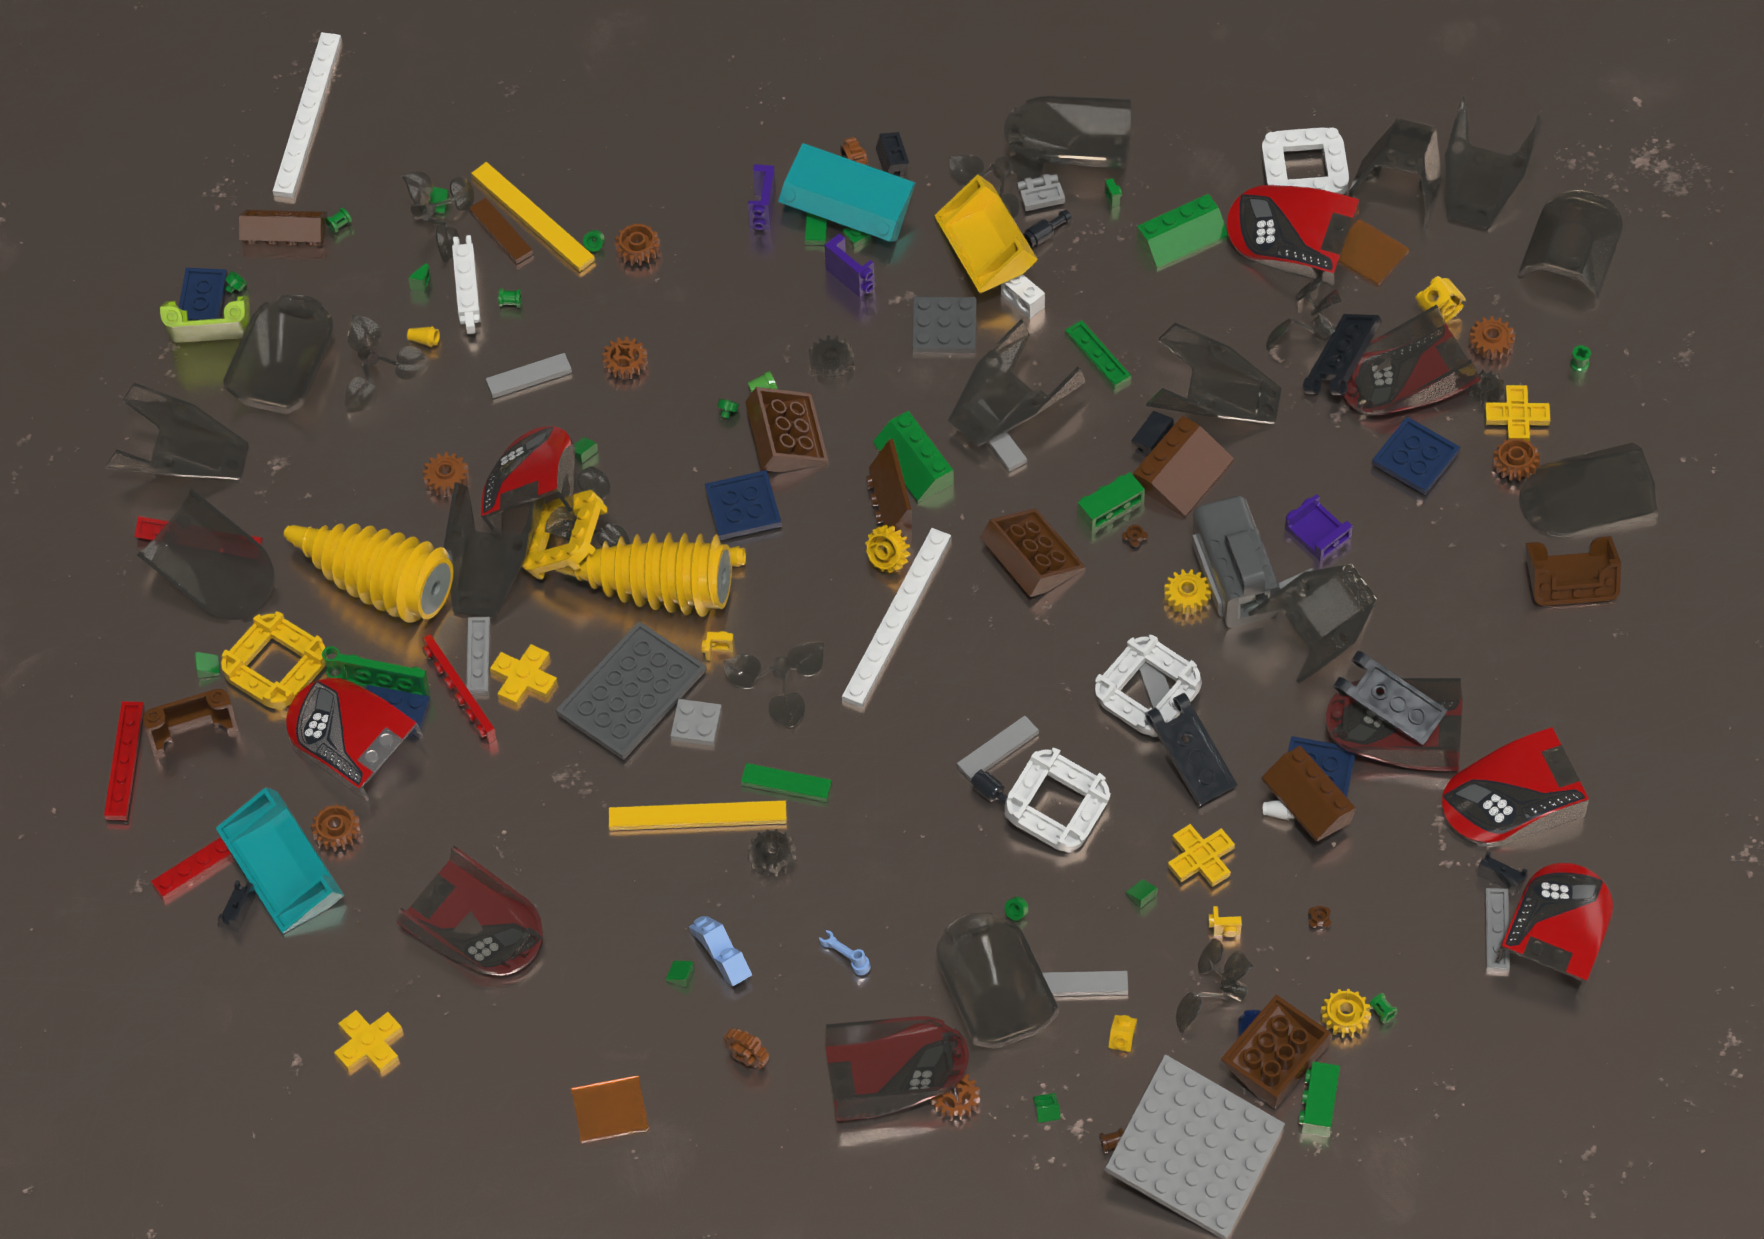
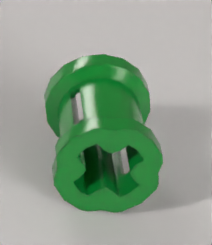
M341 207L339 212L331 217H326L325 222L333 233H337L339 228L345 224L352 223V219L346 209Z
M500 288L498 296L499 307H503V305H516L517 308H520L521 289L509 291Z
M1579 345L1574 348L1572 352L1573 358L1570 362L1573 371L1581 373L1589 368L1591 351L1588 347Z
M1380 993L1369 1002L1370 1009L1376 1011L1381 1017L1380 1021L1383 1024L1392 1020L1398 1013V1009L1392 1007L1386 1000L1384 993Z

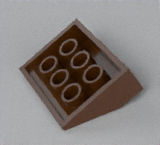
M756 387L745 403L762 470L786 472L828 464L829 460L812 393Z
M1182 415L1133 472V476L1145 489L1146 495L1186 518L1232 464L1234 458L1200 425Z
M889 439L869 466V476H866L868 489L872 488L873 491L870 496L872 506H876L878 510L875 511L877 524L881 523V526L887 525L888 528L895 526V532L901 530V537H907L904 541L905 544H912V509L894 440Z
M1036 508L990 519L980 537L1030 597L1050 591L1086 568Z
M1275 994L1225 1053L1221 1061L1259 1099L1276 1109L1305 1075L1307 1069H1310L1313 1061L1315 1062L1330 1045L1331 1032Z

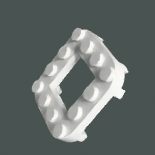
M1336 128L1282 130L1266 134L1262 144L1261 157L1263 158L1267 185L1309 187L1342 195L1348 191L1349 172L1344 142ZM1322 149L1327 177L1288 180L1284 152Z
M1153 635L1136 639L1132 637L1127 641L1128 647L1103 675L1099 674L1095 680L1096 696L1099 704L1104 709L1137 731L1151 737H1157V733L1149 725L1145 717V712L1149 710L1121 692V689L1145 662L1175 680L1176 684L1156 706L1162 714L1165 723L1181 714L1174 705V697L1185 693L1191 702L1199 693L1202 685L1200 672L1194 661L1191 660L1189 662L1158 642L1157 637Z
M1052 748V750L1036 751L1009 792L1005 801L1004 815L1015 826L1053 848L1065 851L1066 853H1072L1083 845L1110 798L1111 793L1105 782L1106 778L1100 773L1096 776L1059 754L1061 750ZM1047 775L1085 796L1067 827L1028 806Z

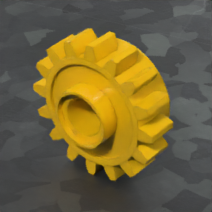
M883 525L872 530L873 532L868 534L869 540L865 542L869 561L874 564L875 568H880L882 572L888 570L891 573L903 568V565L908 563L906 557L911 554L906 551L910 547L909 544L904 542L907 537H901V530L895 532V526L888 528L887 525Z
M1182 569L1180 575L1174 572L1173 578H1167V584L1164 585V599L1168 600V606H1172L1175 612L1179 611L1184 615L1185 613L1194 614L1196 611L1201 612L1203 606H1208V600L1211 599V591H1209V585L1206 583V577L1201 578V572L1195 575L1193 574V569H1190L1189 573Z
M1338 989V992L1335 994L1331 992L1329 999H1324L1323 1006H1321V1021L1327 1022L1325 1028L1327 1030L1332 1028V1035L1334 1036L1340 1032L1342 1038L1345 1037L1346 1033H1349L1350 1037L1353 1038L1355 1031L1362 1034L1363 1028L1368 1027V1020L1371 1018L1370 1004H1366V997L1359 996L1358 991L1354 993L1350 989H1347V991Z

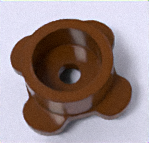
M1131 525L1128 527L1127 532L1122 534V538L1129 541L1132 547H1138L1140 542L1148 538V534L1144 532L1141 526Z
M1324 906L1311 907L1308 910L1311 918L1309 925L1312 928L1317 926L1329 927L1331 925V920L1329 919L1330 909Z

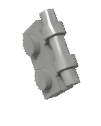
M1044 174L1040 178H1025L1024 181L1017 182V188L1020 190L1025 211L1065 203V196L1061 184L1058 182L1057 174Z

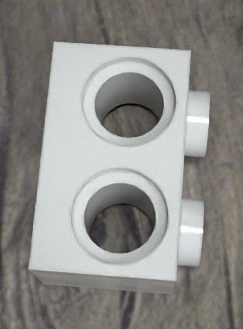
M1023 274L1001 284V295L1029 319L1045 308V293Z

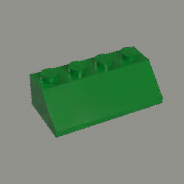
M1206 194L1138 225L1136 241L1158 270L1228 238V232L1218 206L1211 196Z
M909 411L891 419L873 440V444L879 452L889 439L894 440L905 486L917 503L954 484V470Z

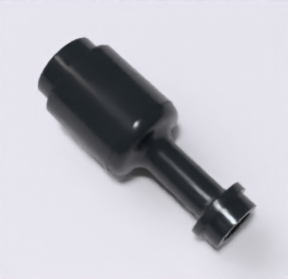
M1060 211L1058 213L1059 216L1050 222L1043 219L1026 229L1023 236L1031 248L1038 247L1052 238L1054 228L1062 223L1068 224L1072 220L1069 211Z
M980 769L970 781L973 784V788L988 801L994 802L999 800L1005 805L1008 797L1003 793L1005 786L988 771Z

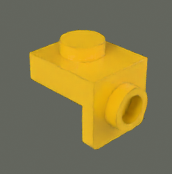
M725 631L707 632V639L702 641V653H705L706 661H711L712 651H734L733 633Z
M1213 906L1212 914H1208L1209 928L1213 927L1214 936L1234 937L1241 935V916L1218 917V906Z
M1115 1015L1108 1047L1130 1052L1137 1019L1127 1015Z

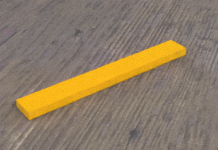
M485 162L471 173L472 178L576 270L581 272L595 261L594 255L489 163Z
M786 801L609 807V831L787 824Z

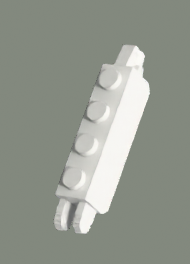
M467 235L465 239L466 244L461 245L458 237H453L454 245H452L459 320L460 324H466L467 334L475 333V323L481 322L474 248L471 235Z

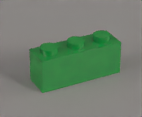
M1131 472L1124 476L1120 475L1112 483L1101 486L1089 496L1082 497L1078 502L1077 514L1089 529L1094 531L1144 502L1145 489Z
M1313 1061L1312 1069H1307L1305 1083H1309V1089L1303 1091L1302 1103L1306 1104L1305 1111H1300L1299 1124H1303L1302 1133L1330 1137L1340 1070L1339 1065Z

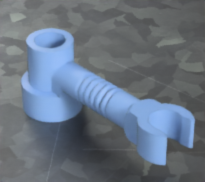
M826 930L829 937L828 940H823L819 937L823 947L833 948L850 959L855 974L865 975L870 971L871 965L863 950H851L839 942L829 930Z

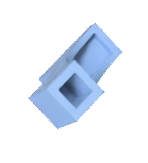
M701 916L694 920V924L688 928L691 934L708 951L725 982L734 986L752 976L742 952L733 947L723 924L708 916Z

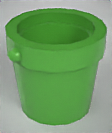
M770 370L747 383L751 393L756 387L778 389Z

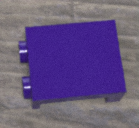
M754 164L755 195L761 196V200L748 201L749 227L757 230H770L776 194L775 167Z
M840 233L824 245L825 266L829 273L859 298L873 290L875 286L873 261L870 260L864 266H861L846 254L845 237Z
M1317 494L1312 498H1307L1298 509L1291 510L1286 516L1285 529L1319 561L1323 560L1352 537L1353 526L1348 521L1343 524L1320 504V496Z

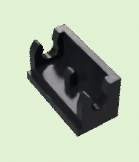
M880 133L876 151L882 169L890 174L899 171V175L902 177L910 163L900 133Z
M1153 411L1131 440L1133 445L1140 447L1135 451L1147 457L1174 426L1173 418Z
M1487 851L1484 860L1482 859L1479 863L1477 876L1518 894L1528 877V870L1523 868L1522 872L1491 858V853Z
M239 880L235 881L230 899L223 913L218 917V927L239 932L256 897L252 883L247 882L246 886L243 887L240 885Z

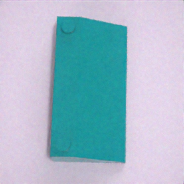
M802 143L784 181L778 202L891 242L898 239L916 182Z
M265 787L216 827L217 832L249 882L253 884L254 890L282 933H286L322 913L344 896L277 791Z

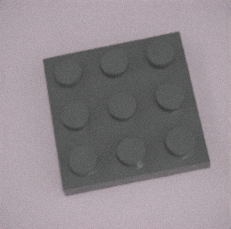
M914 297L913 353H975L976 297Z

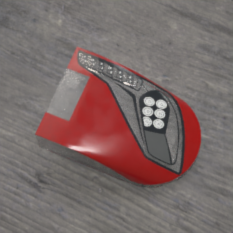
M341 678L321 679L303 688L291 702L286 718L288 735L298 751L366 802L369 800V797L363 786L410 732L420 739L424 737L418 724L392 704L371 691Z

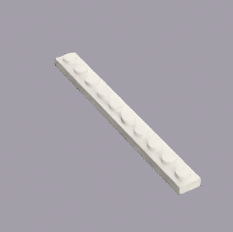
M321 32L273 188L274 196L294 198L340 47L341 35Z
M931 528L844 691L842 701L860 708L865 704L951 541L950 534Z

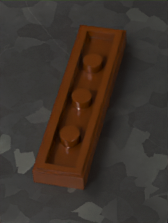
M487 198L469 207V212L516 264L533 254L532 248Z

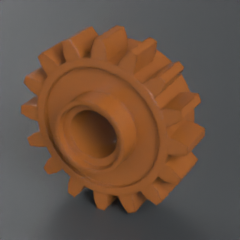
M856 137L844 139V145L840 146L841 156L868 165L864 148L859 146Z
M634 223L633 225L625 226L623 231H619V236L615 237V250L619 258L623 257L624 263L630 260L631 265L638 262L639 266H641L642 261L650 263L649 258L655 259L656 253L660 252V238H658L657 231H652L651 226L647 227L644 224Z
M1493 316L1490 317V320L1483 317L1482 323L1476 321L1475 326H1471L1469 333L1470 348H1474L1475 354L1481 355L1482 358H1490L1491 360L1494 358L1501 359L1504 354L1508 355L1509 350L1514 347V328H1508V321L1503 324L1502 318L1496 321Z
M1522 438L1504 440L1502 445H1497V451H1494L1493 466H1496L1497 473L1501 472L1502 478L1508 475L1510 481L1514 477L1521 481L1522 476L1529 479V473L1535 475L1536 468H1539L1540 453H1537V447H1533L1530 441L1528 442Z
M445 452L444 456L437 453L436 459L430 457V464H424L425 470H422L424 484L428 485V490H433L435 495H455L456 492L463 490V485L468 484V464L464 463L463 457L457 459L456 453L452 456H449L448 452Z
M338 804L330 807L327 805L325 809L318 811L317 817H313L314 824H311L313 839L317 841L318 846L324 844L325 850L333 847L334 852H336L340 846L343 850H346L345 845L347 843L351 846L353 845L352 838H359L358 832L361 831L359 818L355 816L354 810H348L346 805L343 807L338 806Z

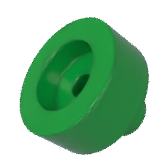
M591 230L584 236L583 244L587 250L596 252L604 246L605 237L600 231Z
M233 271L225 278L228 282L225 289L230 293L235 289L242 291L247 285V282Z
M719 398L717 407L723 409L721 417L729 418L731 411L737 412L739 403Z
M1013 897L1005 903V913L1012 920H1020L1027 915L1028 904L1021 897Z

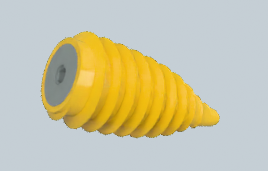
M339 523L332 530H329L327 525L322 526L320 529L312 528V526L292 525L287 526L284 530L286 540L295 547L300 548L306 557L312 558L314 566L317 569H322L326 579L334 580L339 589H347V592L352 597H360L361 601L365 604H373L376 609L387 611L393 617L400 616L407 623L418 621L420 618L430 619L440 611L449 595L453 581L452 562L448 558L445 548L439 547L434 550V546L429 541L420 543L416 537L406 539L405 535L400 532L392 535L388 529H381L377 532L376 528L370 525L361 529V526L356 523L345 529L344 524Z
M670 532L666 535L664 542H658L656 534L652 533L647 543H642L639 534H636L633 543L626 545L622 536L619 538L616 546L609 547L607 541H604L603 547L595 549L593 555L588 554L579 563L581 568L573 570L570 566L555 569L556 572L574 576L579 581H588L593 589L602 586L608 597H612L617 591L623 603L628 602L633 596L634 602L638 607L644 606L648 600L653 610H658L664 603L669 613H673L680 606L681 611L685 615H689L695 607L698 615L704 617L710 608L723 609L727 603L732 578V556L729 545L721 544L717 534L713 537L711 543H705L702 533L698 535L695 543L689 542L687 533H683L679 542L673 541Z

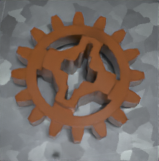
M618 337L617 342L610 341V347L605 346V353H602L603 367L607 368L608 374L613 372L614 378L621 375V378L624 379L625 375H628L631 379L633 378V373L640 375V369L645 370V363H648L647 350L643 348L642 342L637 344L636 338L629 341V338L625 337V340L621 341Z
M731 1028L723 1037V1043L727 1045V1049L732 1051L733 1058L745 1063L747 1066L752 1065L754 1068L758 1067L761 1069L770 1059L769 1053L765 1052L767 1049L761 1046V1040L746 1031L741 1032L739 1028L736 1030Z
M966 1074L961 1082L952 1090L931 1098V1105H935V1112L941 1111L942 1118L950 1115L951 1121H953L955 1116L962 1120L963 1114L970 1117L971 1110H977L976 1103H980V1088L976 1087V1080L969 1081V1075ZM943 1075L940 1076V1082L935 1081L931 1096L936 1094L946 1080ZM953 1091H954L955 1095L957 1096L958 1101L956 1100V1097H954Z

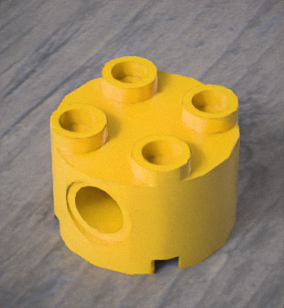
M1440 276L1432 279L1430 285L1415 297L1418 307L1433 325H1442L1440 321L1444 320L1447 323L1452 320L1464 307L1462 301H1466L1464 295L1450 279H1442Z

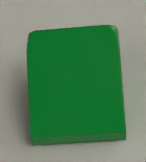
M429 186L424 210L445 214L450 200L449 191Z
M427 263L409 276L408 280L411 290L426 291L431 277L430 268Z
M583 437L571 446L568 451L583 463L597 453L598 448L594 441Z
M195 652L198 678L220 675L218 655Z
M1142 879L1127 890L1125 894L1139 908H1142L1157 896V888Z
M673 961L665 980L687 988L695 969L694 962Z
M1055 1093L1033 1097L1039 1123L1059 1120L1061 1118L1060 1107Z

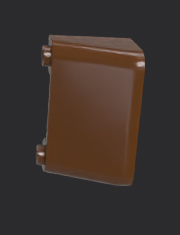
M1611 536L1594 539L1590 544L1589 553L1548 556L1547 548L1543 543H1526L1525 552L1533 596L1537 604L1547 606L1610 601L1617 598L1620 594L1621 561Z
M214 689L147 710L144 713L143 722L153 755L156 756L164 753L165 743L172 741L171 731L210 719L213 721L214 728L220 725L226 728L228 733L238 731L228 693L223 689Z

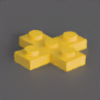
M1506 385V403L1486 402L1485 404L1486 425H1507L1508 440L1522 438L1529 442V425L1550 426L1549 403H1528L1526 385Z
M530 644L520 660L500 652L490 667L492 674L506 680L497 693L498 698L518 706L529 690L547 699L558 682L557 677L541 671L550 658L549 652Z
M1191 824L1172 835V840L1183 853L1169 861L1168 868L1180 882H1183L1199 871L1207 882L1214 887L1230 876L1231 871L1220 860V857L1235 849V844L1222 828L1205 839L1198 834Z
M355 1010L338 1023L339 1028L350 1040L337 1049L334 1054L348 1071L367 1058L382 1073L399 1060L398 1055L389 1047L387 1042L403 1030L402 1026L389 1012L369 1025L358 1011Z

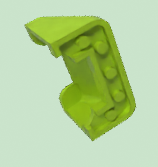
M249 295L238 296L237 301L229 302L224 308V318L188 320L187 310L180 309L176 305V301H165L160 306L161 319L168 337L176 343L239 339L246 337L251 331Z

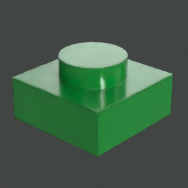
M1113 178L1105 180L1104 193L1111 207L1120 206V197H1122L1120 186L1115 184Z
M851 227L843 229V236L854 248L871 239V235Z

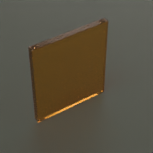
M1359 219L1329 252L1339 254V263L1379 286L1409 253L1410 249Z
M639 1076L571 1088L582 1143L649 1130Z

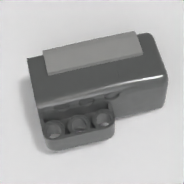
M1233 496L1198 506L1193 513L1192 545L1202 573L1206 577V583L1209 585V591H1211V596L1219 616L1224 617L1226 625L1233 628L1277 615L1280 611L1281 588L1247 500L1243 496Z

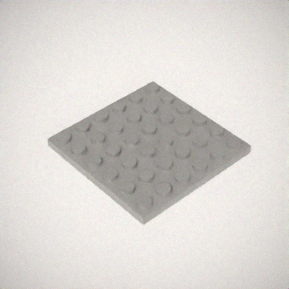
M1165 1054L1109 1158L1104 1171L1221 1239H1227L1285 1123Z

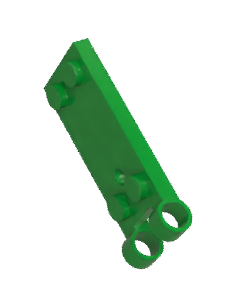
M334 646L326 647L322 652L323 662L328 666L326 668L327 678L349 680L364 688L368 684L425 696L430 695L426 670H422L419 667L411 668L360 658L353 654H340L339 650ZM329 654L337 655L334 659L326 658ZM333 671H340V674L337 676L330 675Z

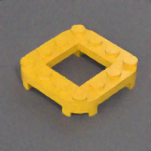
M587 490L552 500L547 504L541 503L536 509L537 515L531 525L525 549L519 562L520 566L537 579H543L545 572L566 566H570L573 570L581 568L579 563L588 554L593 555L596 549L590 542L599 515L607 513V506L604 505L603 500L592 490ZM577 516L569 543L546 549L551 530L560 527L562 519Z
M276 611L275 614H265L262 616L258 614L253 618L254 624L229 651L225 649L222 653L221 667L225 679L230 684L263 705L282 711L291 704L295 696L308 686L325 667L322 658L325 645L318 635L313 637L284 619V615ZM271 639L276 640L302 657L280 683L277 681L273 683L247 667Z

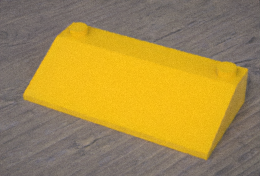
M978 174L934 215L980 293L1024 274L1038 260L994 186Z

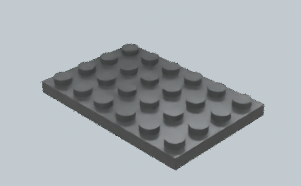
M639 621L556 709V714L624 760L673 708L678 699H681L707 671L706 665Z

